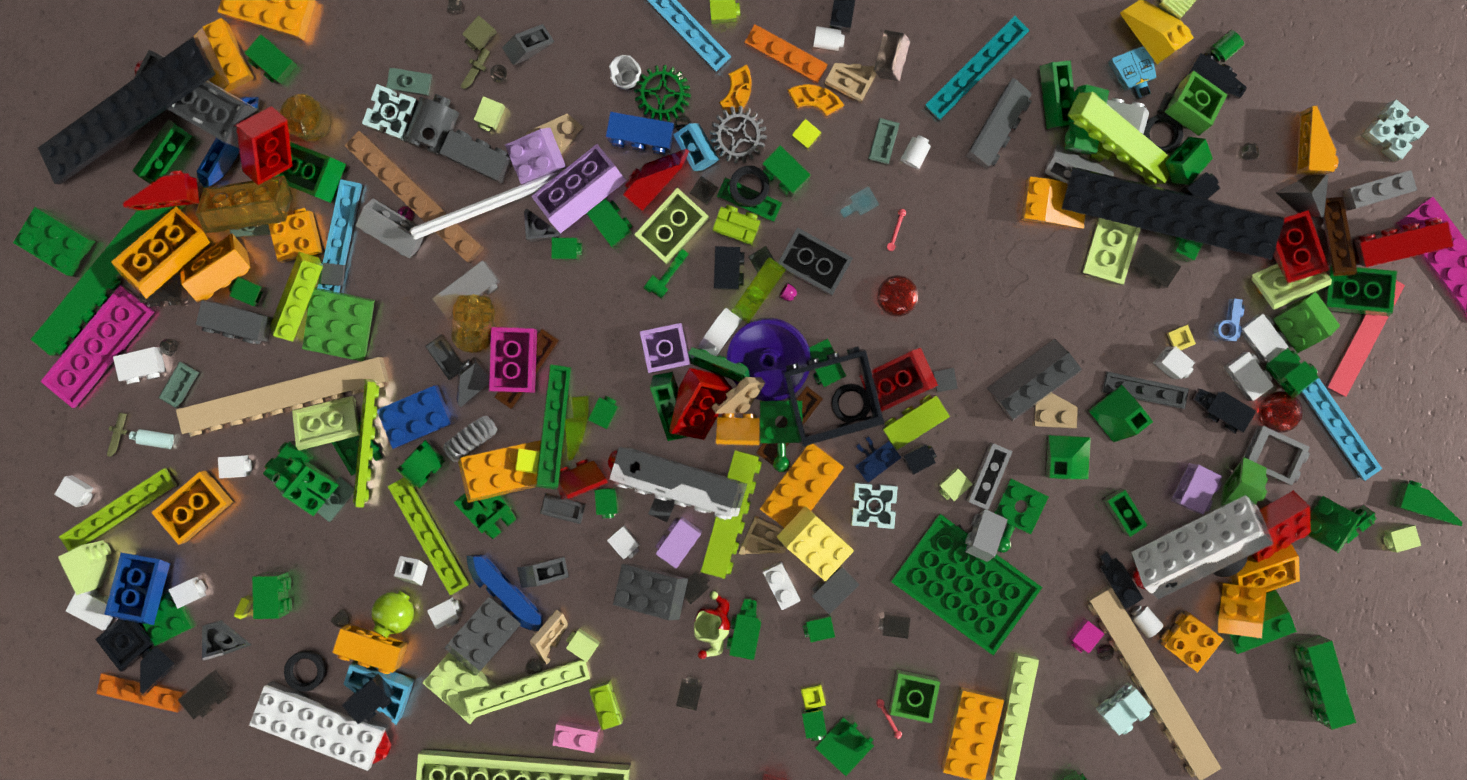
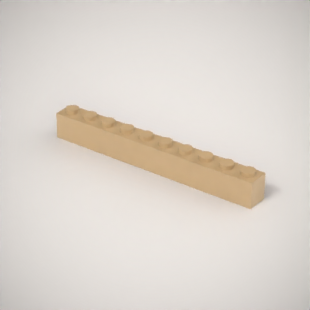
M377 357L177 409L176 413L181 433L189 434L190 437L201 435L204 429L209 428L210 432L223 429V424L230 423V426L243 424V419L250 418V421L262 419V414L270 413L271 416L282 414V409L290 407L291 411L301 409L303 404L308 402L312 406L324 403V398L331 397V400L343 398V393L351 392L352 395L363 393L365 379H373L376 385H379V388L384 387V383L389 382L383 357Z
M1106 586L1086 598L1089 602L1087 608L1093 616L1097 615L1100 620L1097 624L1104 634L1108 633L1111 638L1108 641L1115 652L1119 651L1122 656L1119 659L1125 670L1130 669L1133 674L1130 677L1136 688L1140 687L1144 692L1142 694L1143 698L1153 707L1155 711L1152 713L1158 724L1162 723L1166 730L1163 732L1169 742L1173 741L1177 748L1174 751L1180 760L1184 759L1187 763L1185 769L1190 777L1203 780L1222 769L1110 586Z

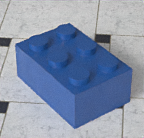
M610 112L606 138L613 147L624 148L627 145L631 146L632 150L645 152V149H650L653 151V154L665 156L666 153H671L675 127L674 123Z
M434 385L377 409L378 416L392 449L455 424L439 385Z
M121 553L104 615L154 625L170 564L160 559Z

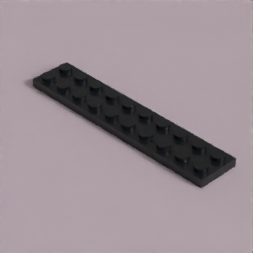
M197 37L188 39L38 147L54 184H62L216 75Z
M1077 167L1072 168L1062 204V209L1270 260H1272L1285 221L1284 217Z

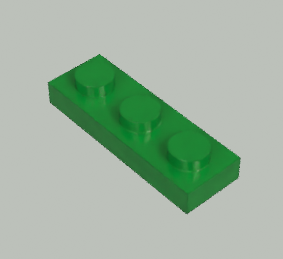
M726 177L716 196L772 222L775 221L782 206V202L769 196L761 204L754 207H745L738 204L731 196L730 179ZM737 183V190L744 198L752 199L760 194L758 191Z
M691 347L688 353L692 365L737 382H741L745 377H750L748 368L742 363L730 362L723 356H714L701 348Z

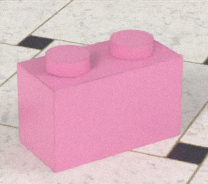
M559 720L556 724L552 745L594 753L600 728Z

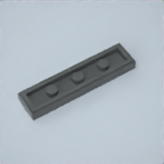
M1105 371L1101 392L1110 394L1122 384L1135 399L1185 409L1189 388Z

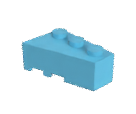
M354 660L349 665L343 685L355 693L379 673L395 693L390 698L392 702L384 709L379 707L377 711L383 712L392 719L391 722L397 725L403 716L415 679L396 672L384 674L377 671V667L371 665L369 668L357 664L358 661Z

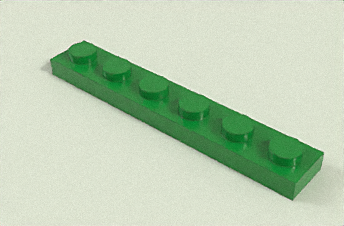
M552 364L549 366L536 487L555 490L558 488L571 367Z

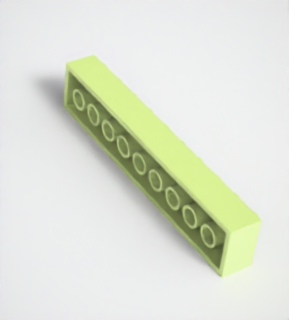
M422 749L418 754L416 780H629L630 765Z

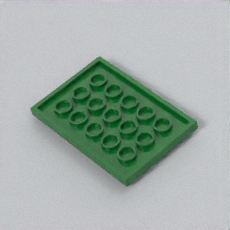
M939 513L894 575L891 582L994 656L1043 587L997 554L990 561L986 562L965 552L967 547L965 540L968 533Z

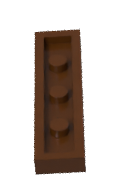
M1343 197L1326 198L1323 221L1333 276L1355 275L1357 268Z
M541 329L537 334L536 374L560 341L544 329ZM498 391L494 398L508 408L513 409L524 392Z
M808 386L804 388L796 401H802L803 425L823 400L821 396ZM783 416L776 425L778 428H784L787 425L786 417ZM763 443L756 453L773 465L774 459L777 457V443Z

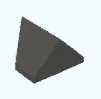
M1307 175L1279 190L1276 194L1298 213L1309 210L1311 217H1324L1329 175Z
M527 208L525 209L526 240L538 242L562 236V234Z
M223 620L202 626L203 661L251 645L226 625Z

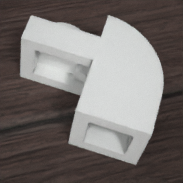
M725 308L705 334L698 348L717 356L742 322V319Z

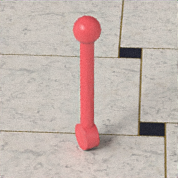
M905 209L898 211L899 217L891 242L887 245L889 251L895 249L894 243L902 218L906 215Z
M878 699L876 704L882 709L892 727L894 737L897 739L901 738L902 733L897 730L887 712L884 700Z

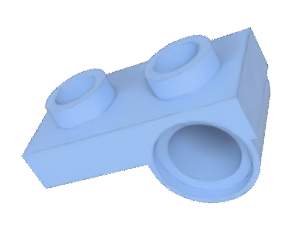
M1229 299L1226 320L1217 322L1213 327V333L1218 339L1237 342V338H1240L1242 327L1239 325L1240 317H1243L1245 306L1242 305V299ZM1223 324L1229 327V333L1226 336L1221 332Z

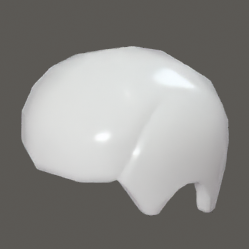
M629 55L617 56L609 65L610 79L619 89L627 90L635 87L637 81L641 79L640 65Z

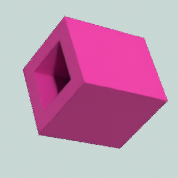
M1084 618L1069 638L1074 641L1072 646L1082 653L1085 650L1087 653H1090L1104 633Z

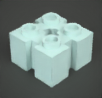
M377 84L371 98L375 105L373 110L367 108L362 124L381 133L386 128L385 133L406 142L407 137H405L409 126L408 120L413 116L418 100L402 93L397 98L396 92ZM394 109L395 114L394 116L390 117L388 115L389 110L393 111Z
M1396 99L1389 102L1378 114L1380 119L1372 122L1361 136L1373 146L1382 145L1384 148L1381 152L1395 162L1403 159L1413 147L1410 142L1418 140L1429 126L1417 116L1410 118L1407 115L1409 109Z
M854 482L853 500H858L857 507H852L851 525L869 527V522H876L877 528L894 529L896 512L890 509L891 503H896L898 487L896 485L879 484V489H872L871 483ZM873 500H876V503H879V507H875V510L872 511L868 505Z
M1126 683L1115 692L1114 696L1110 699L1108 698L1096 708L1119 736L1122 733L1124 735L1133 729L1132 723L1137 719L1143 721L1150 715L1149 711L1152 710V707L1139 691L1130 683Z

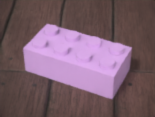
M596 144L531 197L561 234L614 190L619 188L626 182V179L599 145Z

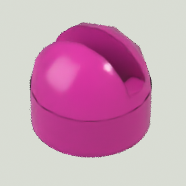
M408 206L400 207L397 213L403 215L405 209H408L405 218L412 221L415 217V212Z
M786 283L779 297L785 301H792L797 296V291L793 285Z

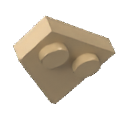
M834 63L824 84L862 103L881 66Z
M565 114L528 131L526 135L539 129L551 128L562 155L584 127L570 115Z
M745 377L735 388L726 394L728 397L726 401L721 405L715 403L712 406L713 411L716 414L746 413L765 385L762 377Z
M1051 393L1035 405L1034 426L1077 428L1078 407Z
M755 516L738 554L785 553L787 548L777 538L783 528Z
M558 610L547 618L545 624L539 631L534 633L529 641L540 661L546 665L550 661L547 655L551 647H557L562 634L568 626L564 615Z

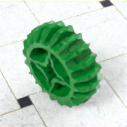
M656 65V72L652 73L651 69L648 68V77L641 74L644 82L637 81V86L641 87V89H634V93L641 96L635 97V102H642L638 105L639 110L646 108L643 112L644 116L651 112L650 119H655V116L658 115V120L662 121L663 116H666L667 122H670L669 115L673 114L674 118L677 119V110L682 114L685 112L681 105L689 106V102L685 101L684 98H691V94L684 92L690 90V86H683L687 82V78L679 79L682 76L681 71L674 75V67H671L670 71L667 72L666 65H663V71H659V67ZM661 78L657 87L647 89L653 80ZM667 78L673 80L678 85L680 92L667 87ZM664 84L665 92H668L669 94L664 95V98H662L661 103L660 95L656 94L661 92V89H663ZM645 95L658 100V109L651 107L647 103ZM679 98L673 107L664 110L668 100Z

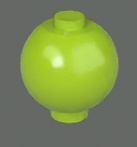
M401 591L397 594L388 592L381 595L372 607L371 616L375 624L373 631L388 638L390 634H398L406 630L414 617L413 605L408 601L410 597Z

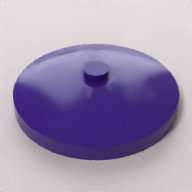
M760 318L745 324L732 338L727 352V360L745 365L748 368L750 377H762L765 385L761 389L760 394L755 398L761 401H779L788 398L781 371L786 370L787 365L798 363V366L807 364L806 360L811 359L808 343L800 331L791 324L776 318ZM810 371L790 376L794 393L802 387Z

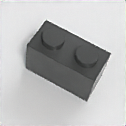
M840 566L826 582L822 583L819 581L813 586L812 590L814 592L811 596L830 614L859 586V583Z

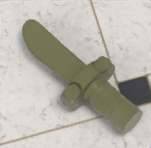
M483 48L476 60H469V63L473 66L461 84L462 89H466L472 84L479 69L485 72L486 67L483 64L490 51Z
M119 412L115 426H109L108 430L112 431L113 435L107 451L108 457L113 456L117 451L121 434L127 435L128 430L123 429L127 417L126 413Z

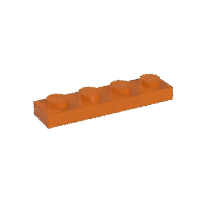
M754 24L744 42L749 47L817 84L828 66L827 63Z
M103 672L100 675L96 694L178 713L181 709L184 691L156 685L143 697L140 693L139 680Z

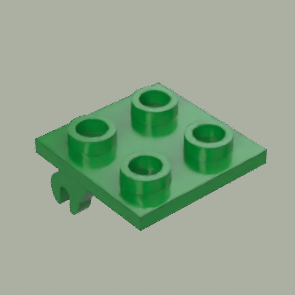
M843 717L819 742L815 749L841 773L847 776L874 747V744L871 743L873 741L871 736L866 738L856 729L858 726L856 722L850 723Z

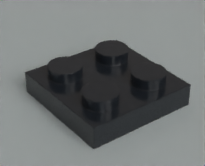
M122 619L115 621L95 639L120 672L125 671L147 649L154 645V642L138 622Z

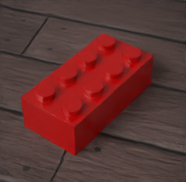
M1433 217L1425 219V224L1419 225V223L1413 222L1402 225L1403 229L1397 230V228H1387L1381 230L1379 235L1372 233L1359 235L1360 239L1354 240L1359 263L1367 268L1454 247L1449 222Z

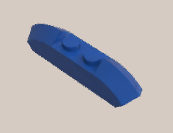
M245 96L240 98L259 110V97ZM216 137L196 171L197 178L204 189L217 183L228 172L240 152L238 147L225 143Z
M468 555V569L477 586L481 588L485 584L488 593L493 597L497 596L502 601L500 604L506 611L514 613L512 617L521 623V627L531 631H539L543 626V613L485 555Z

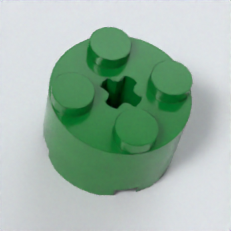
M425 439L396 470L413 487L417 486L420 489L428 481L429 473L435 474L445 461L443 460L444 457Z

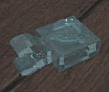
M868 186L851 196L850 199L853 203L841 209L840 212L844 218L856 211L861 216L877 207L879 203Z

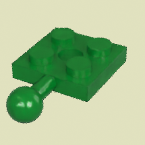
M760 401V443H777V457L774 459L773 467L781 473L787 471L790 467V461L785 457L786 443H799L789 401ZM797 401L802 420V401ZM778 416L786 417L787 425L784 428H778L775 425V419Z
M1011 478L1009 479L994 511L995 514L1008 519L997 550L998 552L1005 553L1010 549L1011 541L1009 539L1015 528L1030 535L1032 534L1049 496ZM1019 500L1024 501L1026 504L1025 511L1021 513L1015 509V504Z

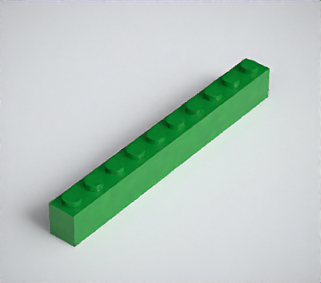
M186 205L175 207H178L180 210H182ZM175 207L136 211L33 335L31 340L50 356H58L64 353L68 348L67 343L80 334L82 325L94 317L93 312L97 307H101L107 301V295L111 290L114 291L121 284L120 280L123 276L117 271L111 261Z

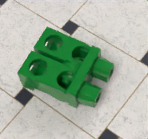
M290 457L284 465L290 472L286 476L277 473L272 479L273 484L278 488L283 497L289 499L312 516L325 503L323 498L327 500L339 486L333 476L328 473L325 474L302 458L297 460Z
M464 493L453 502L481 533L485 532L492 539L502 532L495 524L499 518L507 526L517 519L511 510L512 506L503 495L468 503Z

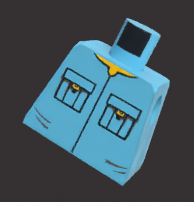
M1144 46L1108 61L1109 66L1125 91L1135 87L1139 98L1151 94L1147 82L1156 78L1153 58Z

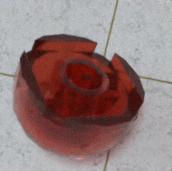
M894 275L888 277L878 288V305L884 313L890 316L901 317L908 315L915 309L918 303L919 292L917 286L906 276Z
M1273 392L1265 396L1259 404L1258 416L1262 425L1278 433L1293 430L1302 420L1303 409L1297 397L1292 398L1286 392Z

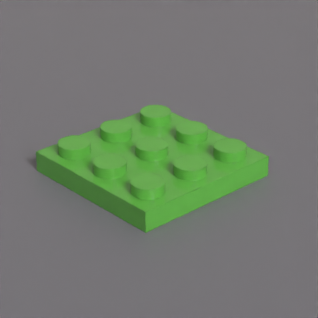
M314 288L308 305L302 349L365 361L375 300Z

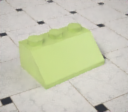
M103 540L81 545L58 557L76 595L103 587L112 561L111 549Z

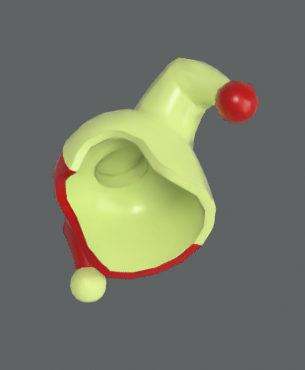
M716 591L710 592L709 597L712 600H716L718 607L716 609H700L694 621L695 638L711 645L709 650L698 652L700 659L722 654L724 639L730 631V622L727 617L729 602L720 597Z

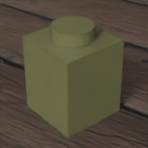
M478 15L462 35L466 38L464 43L472 50L477 48L481 51L497 32Z

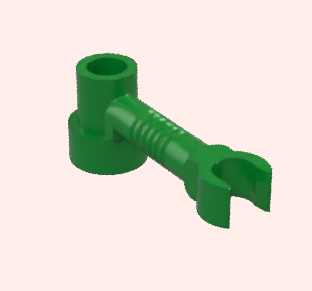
M681 249L660 280L652 275L643 289L649 293H654L661 299L668 290L665 287L689 253Z

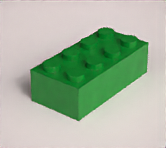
M1321 635L1297 641L1295 654L1303 666L1301 674L1304 681L1308 683L1307 695L1310 701H1313L1315 707L1313 709L1315 720L1331 730L1356 723L1333 641Z

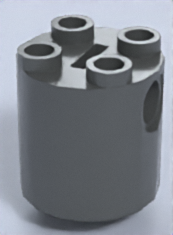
M435 94L433 101L420 97L405 137L408 138L407 143L417 147L422 144L428 147L427 151L439 155L449 131H453L460 114L449 108L451 100ZM429 129L433 131L434 138L426 140L422 136L424 130Z

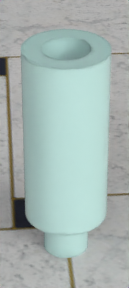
M139 429L137 432L131 431L129 439L136 440V444L171 449L174 436L173 434Z

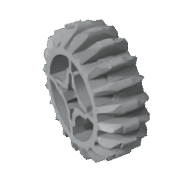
M732 106L730 107L731 114H728L724 109L722 111L725 115L724 118L720 115L716 116L720 120L719 124L712 122V126L717 127V130H710V134L716 135V138H712L710 141L711 143L718 142L713 149L715 151L720 148L722 149L719 152L720 157L727 153L726 161H730L731 156H734V163H738V157H741L742 162L745 163L746 155L752 160L754 156L751 152L755 151V153L760 154L756 147L758 145L761 147L765 146L764 143L759 141L760 138H767L766 135L760 134L761 131L766 130V127L758 126L763 122V119L755 121V118L758 116L757 112L750 116V108H747L745 113H742V106L738 107V112H735V108ZM734 117H742L739 124L734 128L724 125ZM748 120L754 126L755 138L747 135L745 131ZM739 129H742L741 133L748 139L738 138L735 142V136L728 130L738 132ZM721 131L731 136L729 149L724 146L721 140ZM745 141L752 144L744 151L735 152V149L741 142Z
M482 416L444 444L445 454L453 462L466 457L496 434L498 429L495 423L488 416Z

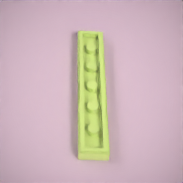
M578 659L463 697L468 718L472 719L589 680L590 676L586 662Z

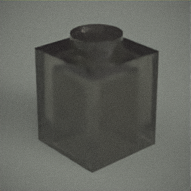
M697 570L688 577L684 598L690 604L710 588L708 584L709 578L702 572L698 573Z
M884 612V617L879 619L878 629L882 630L883 636L908 639L911 618L909 615Z
M687 676L686 679L682 678L676 706L697 711L703 684L699 682L698 678Z

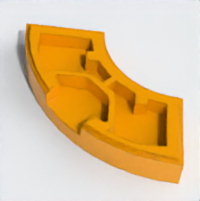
M747 64L728 74L730 89L726 97L719 102L722 110L725 109L728 114H731L730 107L733 106L735 112H738V107L742 106L744 109L749 100L751 74Z
M804 84L787 90L797 109L811 106L822 111L825 116H828L844 107L843 102L837 95L820 86Z

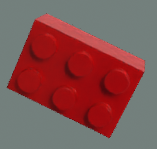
M272 106L236 124L242 172L253 182L260 185L293 167L288 121Z
M1294 490L1260 509L1274 544L1251 554V556L1257 562L1268 559L1277 551L1289 547L1291 543L1300 538H1305L1311 532L1310 506Z

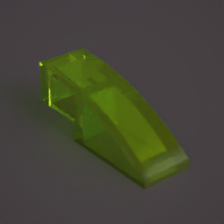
M769 257L731 312L746 323H749L782 277L786 268Z
M590 396L572 397L573 418L565 419L568 461L575 459L584 441L589 424Z

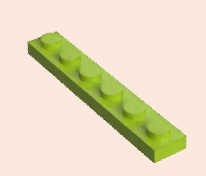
M365 379L353 495L354 506L364 508V503L368 502L369 489H366V482L370 481L371 469L368 468V462L373 457V448H370V442L375 437V427H372V422L377 416V406H374V401L379 396V385H376L373 379Z
M163 468L59 536L68 552L81 545L88 544L178 485L168 470Z
M404 477L389 485L388 488L449 595L468 586L469 583L415 488Z

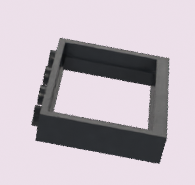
M859 346L847 349V353L839 355V352L826 355V359L819 360L818 357L806 360L807 364L798 366V363L786 366V370L781 371L800 445L807 446L884 424L866 350L859 349ZM858 358L872 416L805 434L790 376Z

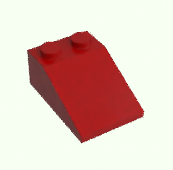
M684 149L645 163L640 169L635 168L624 185L626 190L623 195L643 211L682 168L689 150Z
M183 171L169 172V176H162L123 202V207L142 211L200 204L197 179L189 176L188 173H183Z
M1309 210L1285 217L1273 256L1287 283L1289 284L1329 271L1330 269Z
M921 348L912 350L871 370L881 412L938 386ZM860 375L859 377H860V379H861V381H862V384H863V386H864V388H865L863 376Z
M689 368L679 386L669 430L670 433L704 440L719 415L713 411L712 406L715 403L721 405L728 399L726 394L733 389L727 380L719 374Z
M587 459L575 463L577 467L571 470L568 469V466L560 469L557 489L562 500L570 499L608 483L594 460L590 462Z

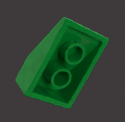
M290 142L293 167L271 179L331 203L346 164Z

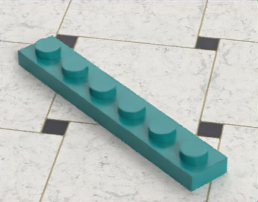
M1014 16L925 104V107L940 121L1030 30Z

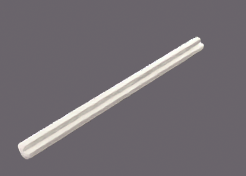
M565 169L558 170L410 229L413 239L421 238L533 194Z

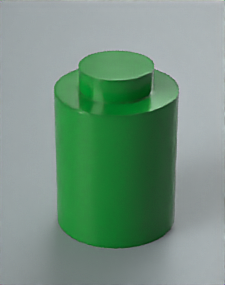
M1229 30L1211 46L1210 54L1217 62H1226L1244 46V41L1234 30Z

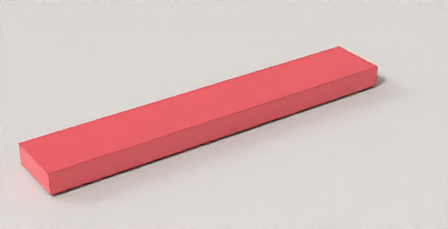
M1397 280L1394 306L1405 287L1404 284ZM1363 315L1326 388L1343 397H1347L1389 316Z

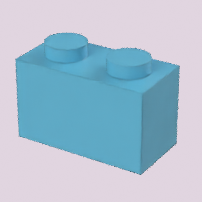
M689 123L673 134L681 150H689L686 159L693 171H703L720 160L700 123Z

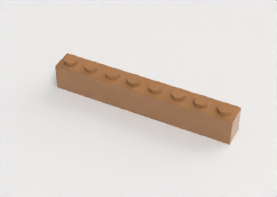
M358 131L344 145L425 223L448 214L361 131ZM459 223L436 231L468 263H471L485 249Z

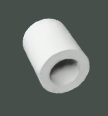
M816 26L813 47L838 51L839 47L844 45L845 35L841 34V30Z
M920 135L917 138L912 137L901 161L913 168L920 169L931 147L928 144L929 140Z
M1139 605L1131 612L1132 622L1148 639L1156 635L1164 626L1147 606L1142 607Z

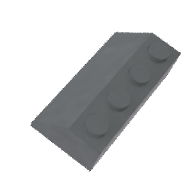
M1012 78L1006 85L965 156L986 169L990 165L995 166L1000 158V155L997 154L1001 147H1006L1011 138L1008 136L1011 129L1016 130L1021 121V118H1019L1022 110L1026 112L1032 102L1029 99L1032 93L1015 78Z
M1054 339L987 387V389L1013 422L1079 374L1082 369L1072 355Z

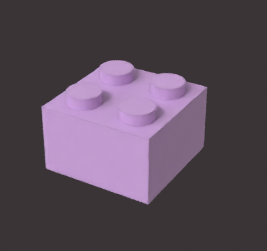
M551 128L539 129L505 145L521 184L528 183L566 167Z
M682 323L640 331L648 373L691 365Z
M1189 463L1171 501L1193 512L1204 514L1205 511L1208 512L1213 501L1211 498L1214 492L1217 493L1221 487L1222 481L1220 479L1222 476L1200 465Z
M681 517L679 520L675 518L668 528V531H670L667 537L663 535L655 546L658 549L656 555L674 568L679 566L702 533V530L684 517Z

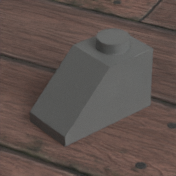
M541 24L515 34L502 49L511 63L515 65L536 55L551 45L554 40L545 26Z
M475 357L471 360H465L460 365L461 369L458 370L456 399L460 407L487 386L490 381V373Z
M565 557L517 567L521 588L540 586L569 577Z

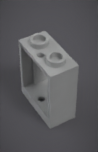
M1258 425L1244 457L1256 463L1268 436L1298 448L1297 455L1286 477L1268 468L1266 471L1267 476L1284 484L1293 485L1300 477L1301 472L1299 470L1302 463L1304 464L1308 460L1310 454L1308 450L1310 447L1265 426Z

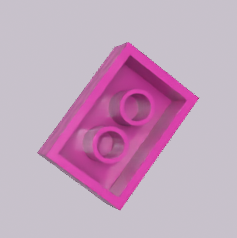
M491 327L489 391L535 393L537 329Z

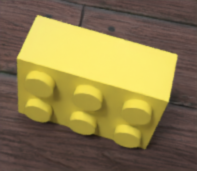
M806 506L777 536L788 550L825 582L854 552L839 535Z

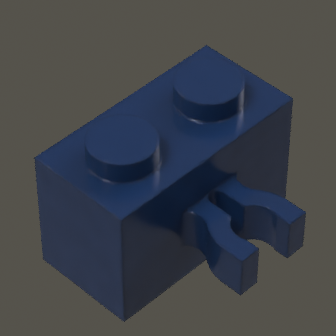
M869 436L865 438L869 443L868 447L872 451L871 453L867 449H863L860 444L856 445L858 450L865 453L866 456L854 466L867 483L902 458L888 440L875 449Z

